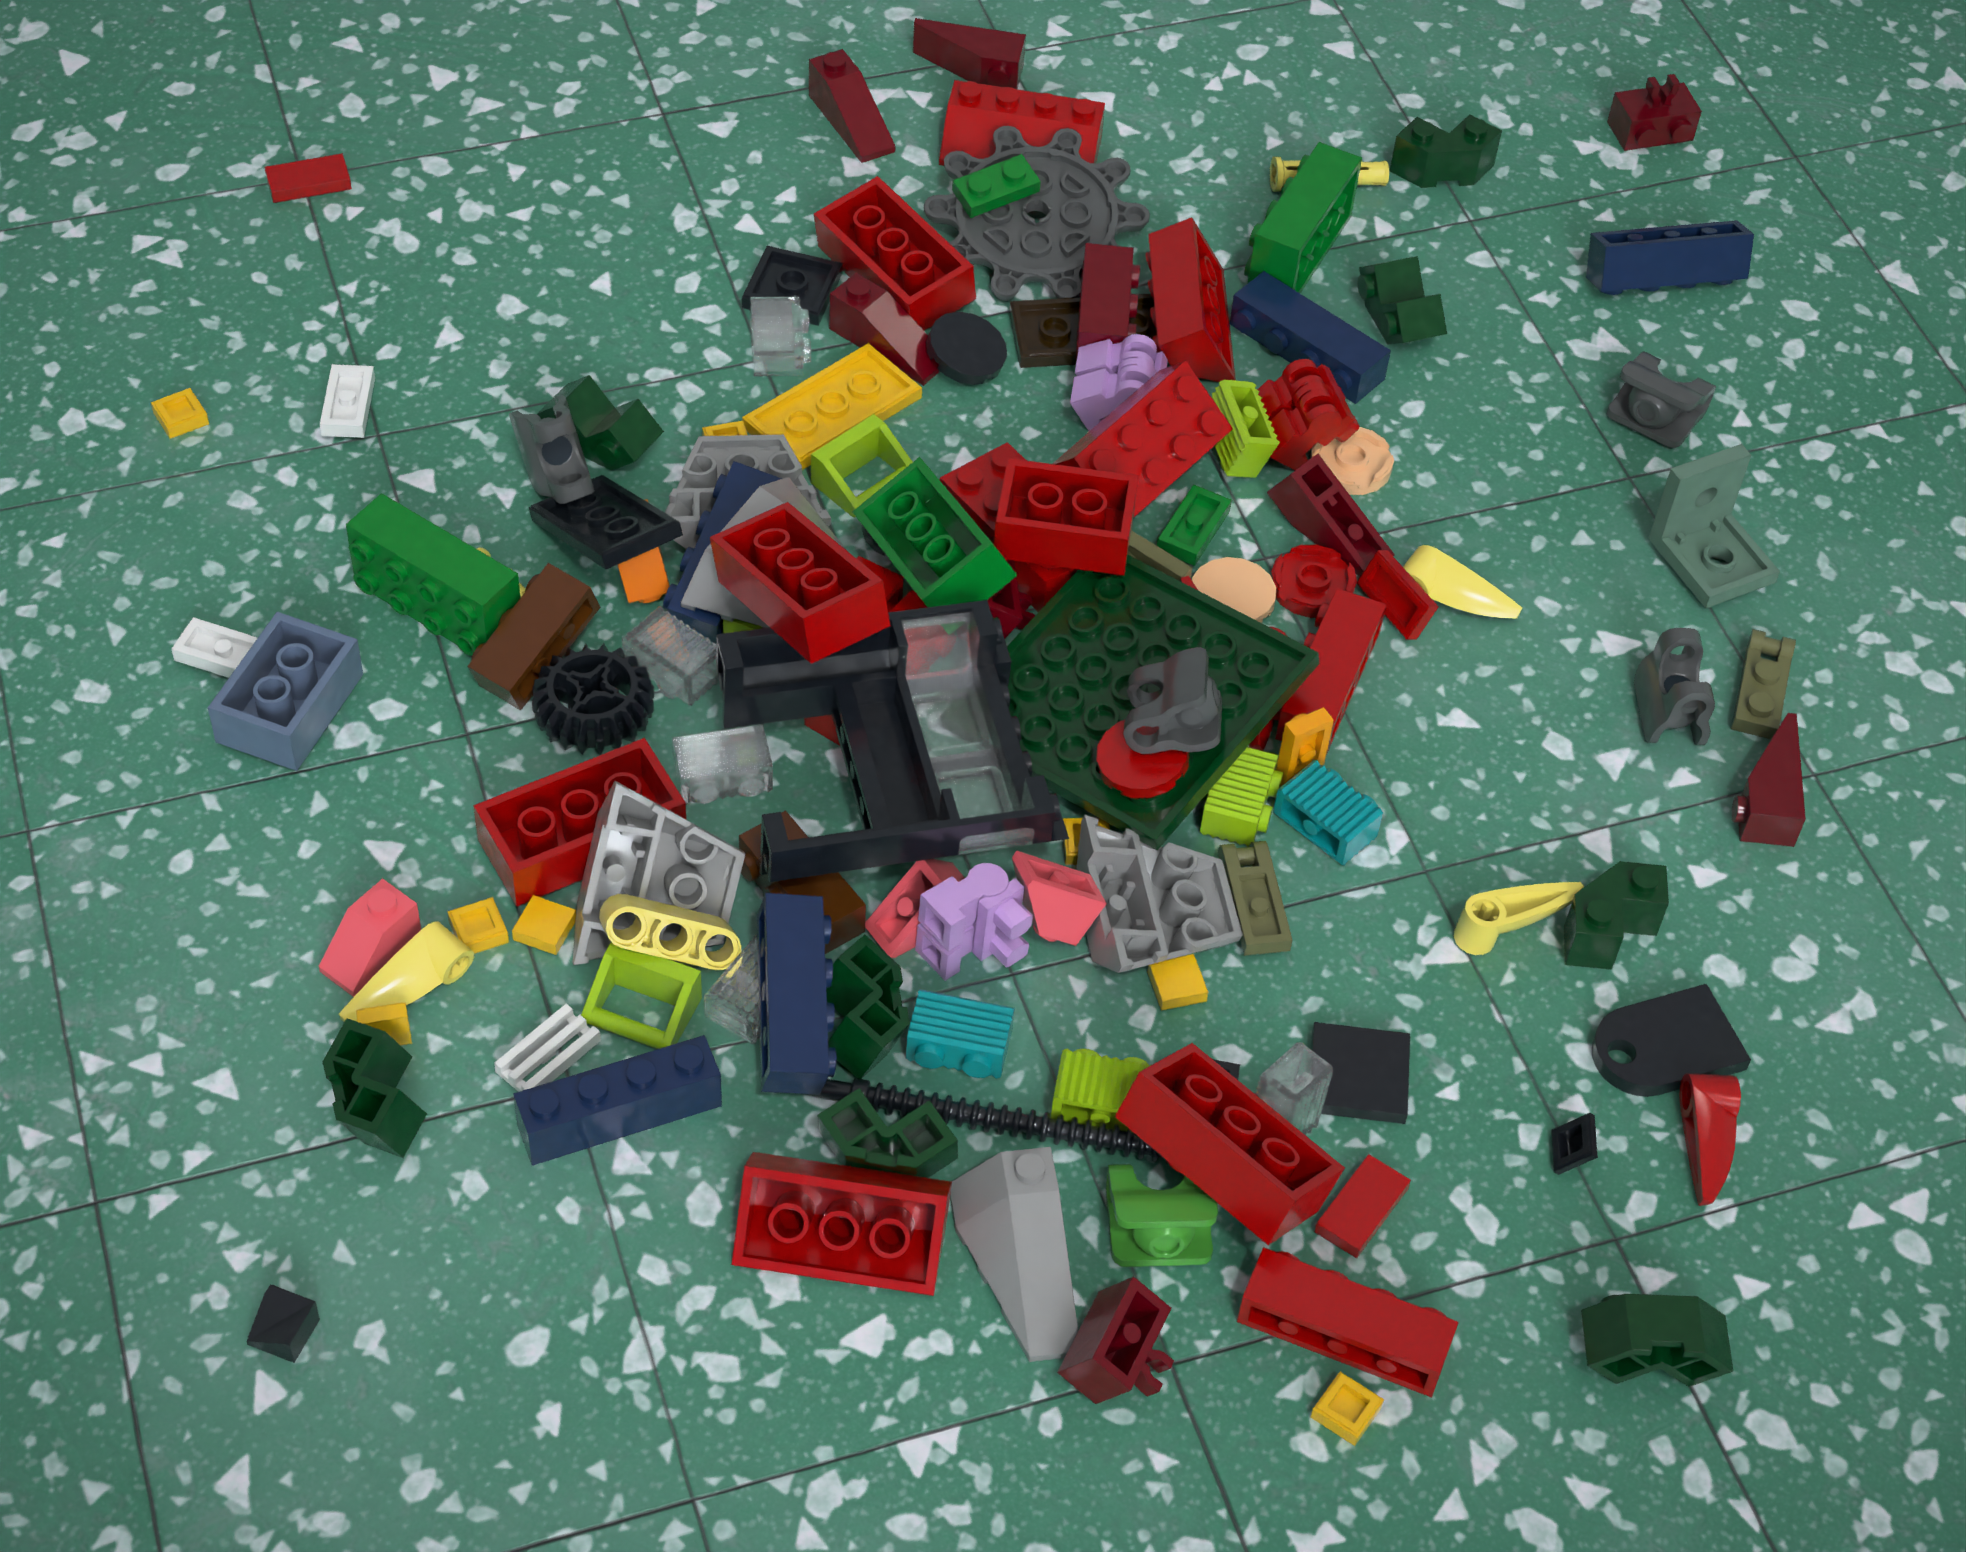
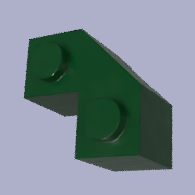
M1470 114L1450 133L1416 117L1396 136L1389 171L1420 188L1436 187L1437 181L1454 180L1458 181L1459 186L1475 185L1495 164L1502 130Z
M1418 256L1359 267L1360 276L1357 280L1359 294L1364 299L1365 307L1387 345L1447 334L1441 294L1424 295Z
M590 375L566 384L555 395L563 394L566 397L584 457L611 471L634 463L664 432L639 399L615 408ZM554 397L537 413L540 419L556 418L553 407L556 405Z
M1619 861L1574 895L1564 925L1565 965L1612 970L1624 938V933L1657 936L1669 904L1667 866Z
M865 934L836 959L833 964L831 987L826 988L827 1002L834 1003V1008L845 1017L829 1039L828 1046L835 1047L837 1060L859 1079H862L887 1056L910 1024L908 1008L902 1006L899 989L903 983L901 966Z
M346 1018L322 1061L326 1078L331 1081L336 1102L332 1103L336 1120L364 1144L404 1158L427 1115L407 1095L396 1088L413 1056L385 1031Z
M860 1088L817 1115L821 1136L839 1162L845 1166L929 1178L958 1159V1140L930 1100L888 1128Z
M1610 1295L1603 1298L1600 1303L1581 1310L1587 1366L1615 1384L1658 1369L1664 1370L1688 1387L1733 1372L1726 1316L1698 1296Z

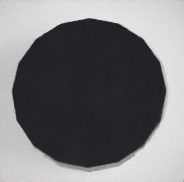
M953 312L944 314L934 322L926 339V349L930 360L934 358L939 364L937 369L945 376L959 383L978 385L983 384L986 379H994L998 376L1007 358L1006 343L1001 333L989 321L971 313Z

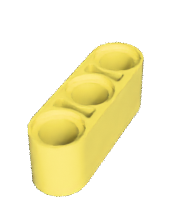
M628 894L611 896L600 908L599 919L610 941L620 948L712 970L730 968L738 961L741 955L742 946L738 936L726 920L718 916ZM625 912L635 914V920L629 928L623 930L613 928V922L618 915ZM672 923L681 925V931L674 939L669 941L659 939L660 932L666 925ZM718 934L726 936V942L722 948L717 951L705 950L706 943L712 936Z

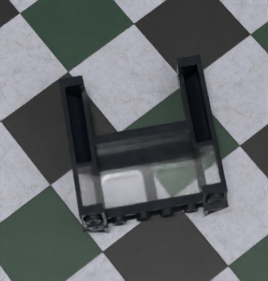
M987 600L888 612L889 627L812 664L771 628L717 634L716 669L720 689L723 691L722 718L724 729L832 715L863 830L788 840L781 812L762 814L759 873L761 875L768 874L769 882L1069 839L1056 793H1049L1044 775L1032 777L1030 754L1027 750H1021L1020 723L1016 715L1011 716L1008 709L1010 706L1008 686L1012 661L1003 636L1000 619L992 617Z

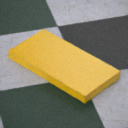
M867 343L743 416L742 420L746 431L750 435L784 434L800 462L802 470L811 465V454L873 414L882 421H885L921 399L922 387Z

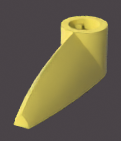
M1419 546L1403 566L1431 599L1450 607L1477 615L1517 619L1521 613L1522 607L1463 564L1432 546Z
M1581 882L1544 883L1475 894L1466 901L1454 930L1455 943L1466 953L1484 955L1492 950L1499 934L1523 928L1572 904L1574 895L1583 889L1584 886Z
M434 921L420 930L368 981L339 1013L340 1019L345 1022L346 1018L357 1021L356 1010L401 1002H406V1005H408L441 983L445 985L454 983L463 976L472 964L474 952L439 921Z

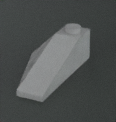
M1051 1147L1000 1152L952 1181L950 1201L955 1232L963 1246L967 1245L978 1265L977 1271L984 1283H988L1002 1307L1001 1313L1028 1361L1065 1358L1078 1333L1060 1193Z

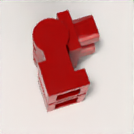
M1296 360L1286 366L1282 376L1275 382L1268 379L1257 389L1259 391L1258 395L1262 397L1260 401L1264 403L1263 408L1267 410L1266 414L1270 416L1268 420L1272 422L1271 427L1275 429L1273 433L1278 435L1276 439L1280 441L1270 458L1293 470L1298 469L1308 461L1305 453L1316 443L1326 446L1334 438L1340 442H1345L1360 427L1355 416L1352 415L1345 401L1346 397L1338 386L1330 368L1323 364L1317 367L1312 360Z

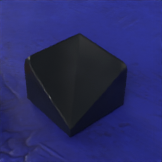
M270 1285L261 1301L247 1339V1345L295 1363L320 1320L316 1302L275 1285Z

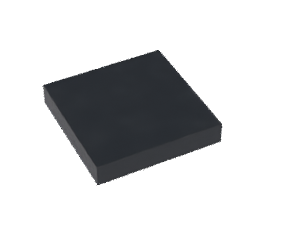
M766 246L742 296V308L819 326L830 302V293L836 289L843 274V263Z
M1314 1022L1311 1042L1308 1112L1405 1124L1408 1116L1410 1033Z

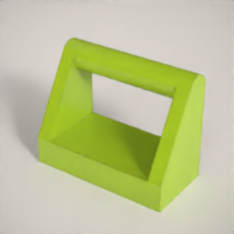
M873 414L811 454V484L850 516L856 517L852 511L913 463V461L886 423ZM876 457H880L896 470L856 497L843 480Z
M611 942L604 953L581 1016L587 1020L589 1025L655 1049L676 1044L702 999L701 971L670 959L620 948ZM616 984L674 1005L675 1007L666 1031L602 1009L614 985Z

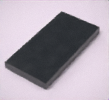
M604 475L591 479L595 490L592 494L562 504L549 497L529 507L533 522L606 570L683 536L678 520Z

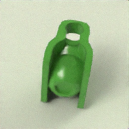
M1108 1165L1106 1205L1111 1254L1116 1264L1122 1267L1203 1265L1211 1260L1213 1254L1211 1226L1216 1223L1218 1216V1207L1215 1200L1185 1175L1182 1182L1176 1187L1156 1190L1144 1186L1137 1180L1132 1165Z

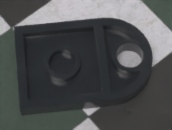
M1707 984L1624 1006L1610 1012L1600 1022L1592 1042V1058L1602 1077L1612 1086L1623 1092L1643 1097L1658 1096L1679 1090L1682 1078L1686 1073L1731 1075L1747 1070L1751 1061ZM1611 1050L1623 1051L1630 1056L1632 1062L1627 1064L1618 1063L1609 1056L1608 1052Z

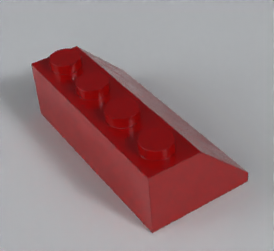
M954 80L947 105L939 165L944 166V158L947 154L954 151H963L978 159L992 156L996 151L993 134L995 130L1002 126L1015 127L1022 134L1024 141L1035 147L1049 144L1054 134L1060 129H1073L1082 138L1079 149L1080 157L1086 162L1096 164L1102 140L1105 103L1089 99L1057 96L1050 93L1018 90L1011 87L978 84L972 81Z
M1192 217L1148 234L1150 251L1146 252L1145 256L1152 273V279L1148 280V287L1155 307L1150 309L1153 323L1157 328V335L1153 336V341L1157 346V353L1163 351L1171 366L1186 360L1198 378L1216 382L1222 380L1236 381L1224 269Z
M752 1152L744 1165L731 1265L934 1296L946 1230L952 1182Z

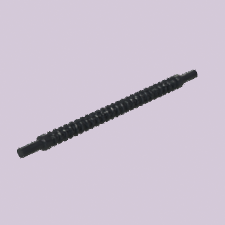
M855 1078L852 1083L827 1079L820 1095L803 1094L840 1101L860 1088L876 1112L880 1108H885L887 1114L892 1115L893 1111L897 1110L900 1111L902 1118L907 1113H911L930 1100L945 1123L948 1124L949 1120L956 1121L958 1128L963 1123H969L971 1130H975L977 1125L984 1126L986 1133L991 1128H997L999 1135H1003L1005 1130L1012 1131L1013 1137H1017L1019 1133H1025L1027 1140H1030L1033 1135L1040 1136V1141L1045 1142L1046 1138L1050 1137L1054 1139L1055 1145H1058L1061 1140H1066L1068 1146L1073 1147L1074 1143L1078 1142L1081 1143L1083 1150H1086L1088 1145H1094L1097 1152H1101L1103 1147H1107L1112 1155L1116 1153V1150H1122L1125 1157H1129L1131 1152H1135L1140 1160L1144 1158V1155H1150L1153 1162H1157L1158 1158L1162 1157L1129 1128L1127 1131H1121L1118 1124H1115L1113 1129H1108L1105 1122H1101L1099 1126H1093L1090 1119H1087L1085 1124L1078 1123L1077 1117H1073L1071 1122H1067L1062 1114L1058 1115L1057 1119L1050 1118L1049 1112H1045L1043 1117L1036 1116L1034 1109L1029 1114L1022 1113L1021 1107H1017L1015 1112L1008 1111L1006 1104L1001 1109L994 1108L993 1102H989L987 1107H983L978 1099L974 1101V1104H968L965 1097H962L959 1102L953 1101L952 1095H947L946 1099H939L937 1092H934L932 1097L925 1096L924 1090H920L918 1095L911 1094L909 1087L905 1088L904 1092L897 1091L896 1085H892L890 1090H886L881 1082L876 1087H872L869 1080Z

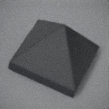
M1592 1113L1585 1114L1551 1130L1553 1168L1556 1174H1562L1598 1158L1595 1115Z

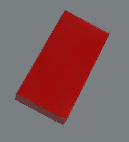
M343 153L264 167L273 203L352 189Z
M1378 550L1357 581L1359 587L1370 599L1387 604L1384 615L1407 640H1417L1439 607L1388 550Z
M1368 1154L1318 1220L1314 1232L1353 1257L1358 1258L1407 1192L1411 1180Z

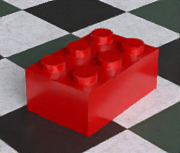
M1008 458L995 521L994 546L1006 560L1124 576L1139 476Z

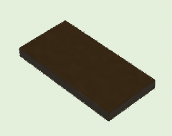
M1138 294L1136 319L1129 318V323L1136 324V334L1145 335L1153 340V336L1157 335V328L1153 323L1150 309L1155 307L1154 300L1151 294ZM1080 297L1010 301L1009 314L1020 368L1076 365L1077 360H1075Z

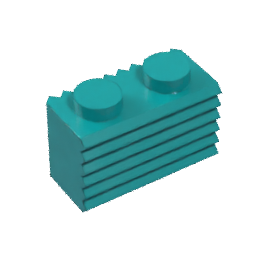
M1313 760L1277 790L1273 813L1344 866L1348 860H1351L1354 855H1357L1360 850H1363L1366 845L1375 840L1383 815L1381 808L1378 807L1370 796L1360 794L1359 791L1355 792L1352 786H1348L1346 781H1343L1338 772L1331 768H1326L1325 765H1320L1318 760Z
M919 989L907 1034L906 1059L910 1062L915 1060L920 1066L929 1069L945 1066L947 1069L963 1070L967 1075L974 1078H986L991 1075L996 1079L1000 1078L1013 1030L1015 1008Z

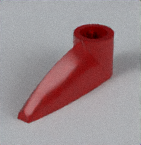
M1686 1073L1681 1081L1679 1095L1683 1130L1698 1206H1706L1715 1201L1731 1168L1735 1151L1737 1115L1741 1103V1090L1739 1080L1734 1075Z

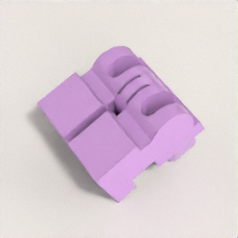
M1134 334L1117 344H1113L1110 339L1078 348L1075 368L1076 377H1074L1070 404L1088 431L1100 423L1159 370L1167 368L1168 359L1163 351L1156 353L1157 346L1151 338L1145 335Z
M992 863L975 865L969 870L968 876L959 882L953 876L949 877L920 895L918 915L920 924L917 925L915 951L944 981L960 972L961 958L971 951L980 961L993 954L1005 967H1010L1028 954L1029 943L1021 936L1028 931L1033 921V915L1022 905L1025 887L1016 878L1009 882L1007 873L1000 866Z

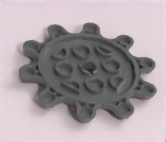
M1002 126L995 130L993 134L996 151L992 156L978 159L963 151H954L947 154L944 158V168L947 174L954 180L1022 154L1041 181L1040 192L973 218L969 217L954 193L949 195H933L928 197L924 203V212L931 222L950 225L959 231L958 236L949 243L972 265H984L994 271L990 286L992 292L999 300L1008 301L1013 299L1021 286L1028 282H1041L1048 285L1057 299L1078 298L1081 291L1079 274L1083 268L1085 243L1119 246L1114 239L1116 235L1123 232H1138L1149 222L1150 213L1144 205L1123 202L1114 193V189L1122 185L1130 175L1131 170L1128 162L1121 158H1110L1097 164L1086 162L1079 155L1082 143L1081 135L1073 129H1060L1054 134L1049 144L1035 147L1027 144L1020 131L1015 127ZM1041 211L1046 216L1039 219V222L1036 223L1035 219L1028 216L1027 213Z

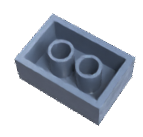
M276 612L208 706L215 742L297 771L363 676L358 639Z

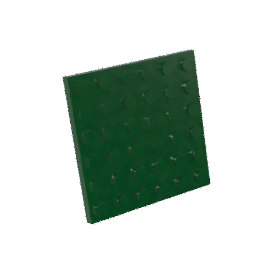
M1127 555L1124 576L1078 569L1007 646L1012 661L1008 686L1010 695V706L1008 709L1011 716L1016 715L1018 717L1021 729L1020 746L1022 751L1027 750L1030 754L1032 777L1044 775L1049 790L1123 832L1126 828L1134 831L1139 835L1141 842L1158 850L1320 664L1319 652ZM1196 647L1206 649L1209 658L1208 676L1213 678L1222 697L1220 743L1209 750L1189 752V766L1184 777L1182 773L1181 777L1176 780V786L1164 794L1152 798H1130L1121 795V791L1111 786L1112 789L1103 782L1096 761L1097 745L1107 730L1119 721L1125 720L1130 711L1135 709L1127 693L1130 675L1139 667L1164 662L1177 652ZM1144 684L1139 687L1146 693H1154L1160 690L1154 684ZM970 697L958 698L940 718L942 729L989 755L990 749L975 701Z

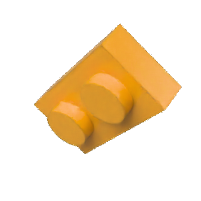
M1324 707L1309 714H1299L1288 723H1285L1276 768L1277 771L1284 772L1280 787L1313 760H1318L1320 765H1324L1334 722Z

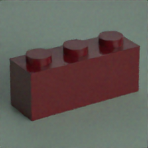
M1085 243L1075 360H1077L1078 348L1107 339H1110L1113 344H1117L1126 337L1136 334V324L1129 323V318L1136 319L1138 294H1131V289H1138L1140 265L1133 264V247Z

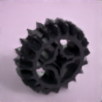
M585 643L582 651L575 652L568 647L565 658L552 655L550 666H541L540 673L538 674L539 678L534 680L532 687V710L535 713L540 731H546L550 742L560 740L565 751L576 745L582 755L588 748H596L601 755L605 746L611 745L615 749L620 748L622 739L635 742L637 731H646L648 718L652 717L654 711V686L651 684L646 667L639 665L636 655L625 658L621 647L613 652H608L604 643L598 650H591ZM560 701L568 704V708L561 704Z

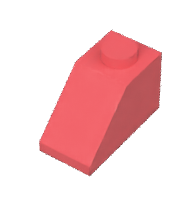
M1016 851L1012 856L1017 880L1025 887L1023 905L1033 915L1034 931L1049 942H1056L1058 940L1077 946L1107 904L1090 874Z
M938 859L916 861L865 922V928L891 958H896L916 946L917 925L920 924L918 921L920 895L951 876L958 882L965 878L952 862Z
M382 878L347 909L319 964V971L354 997L421 930L417 903Z

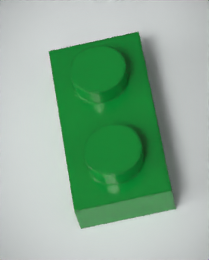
M1020 154L953 180L952 191L969 217L973 218L1040 192L1041 181L1025 157Z
M1193 484L1159 536L1157 546L1179 560L1195 566L1229 514L1232 500Z

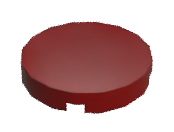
M1299 545L1293 547L1290 553L1285 554L1283 557L1281 554L1276 558L1271 571V577L1276 586V600L1281 606L1294 614L1316 618L1322 602L1330 604L1337 588L1355 593L1357 584L1355 569L1350 562L1347 565L1341 559L1342 554L1334 549L1320 545Z
M1125 720L1119 721L1104 733L1097 745L1096 761L1103 782L1111 789V786H1113L1115 789L1120 790L1121 795L1130 798H1152L1164 794L1175 787L1176 780L1181 777L1182 773L1184 777L1188 770L1189 752L1167 750L1152 754H1141L1132 750L1127 745L1123 735ZM1142 726L1137 728L1136 731L1142 735H1152L1157 732L1159 727Z

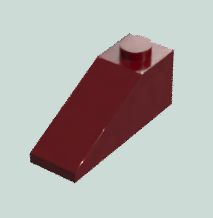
M915 18L913 53L967 81L1018 89L1024 66L1026 34Z
M840 49L809 59V97L859 161L864 163L894 153L896 146L864 77L847 53Z
M855 273L830 293L829 329L860 348L869 343L911 379L923 386L940 372L937 369L939 364L934 358L930 360L927 354L926 339L928 335L888 291Z
M1316 454L1267 491V494L1295 529L1315 544L1334 549L1342 554L1341 559L1347 565L1350 562L1359 577H1361L1378 550H1388L1395 556L1319 454Z
M1787 713L1748 777L1742 795H1735L1732 821L1739 823L1740 841L1794 847L1806 817L1797 714Z

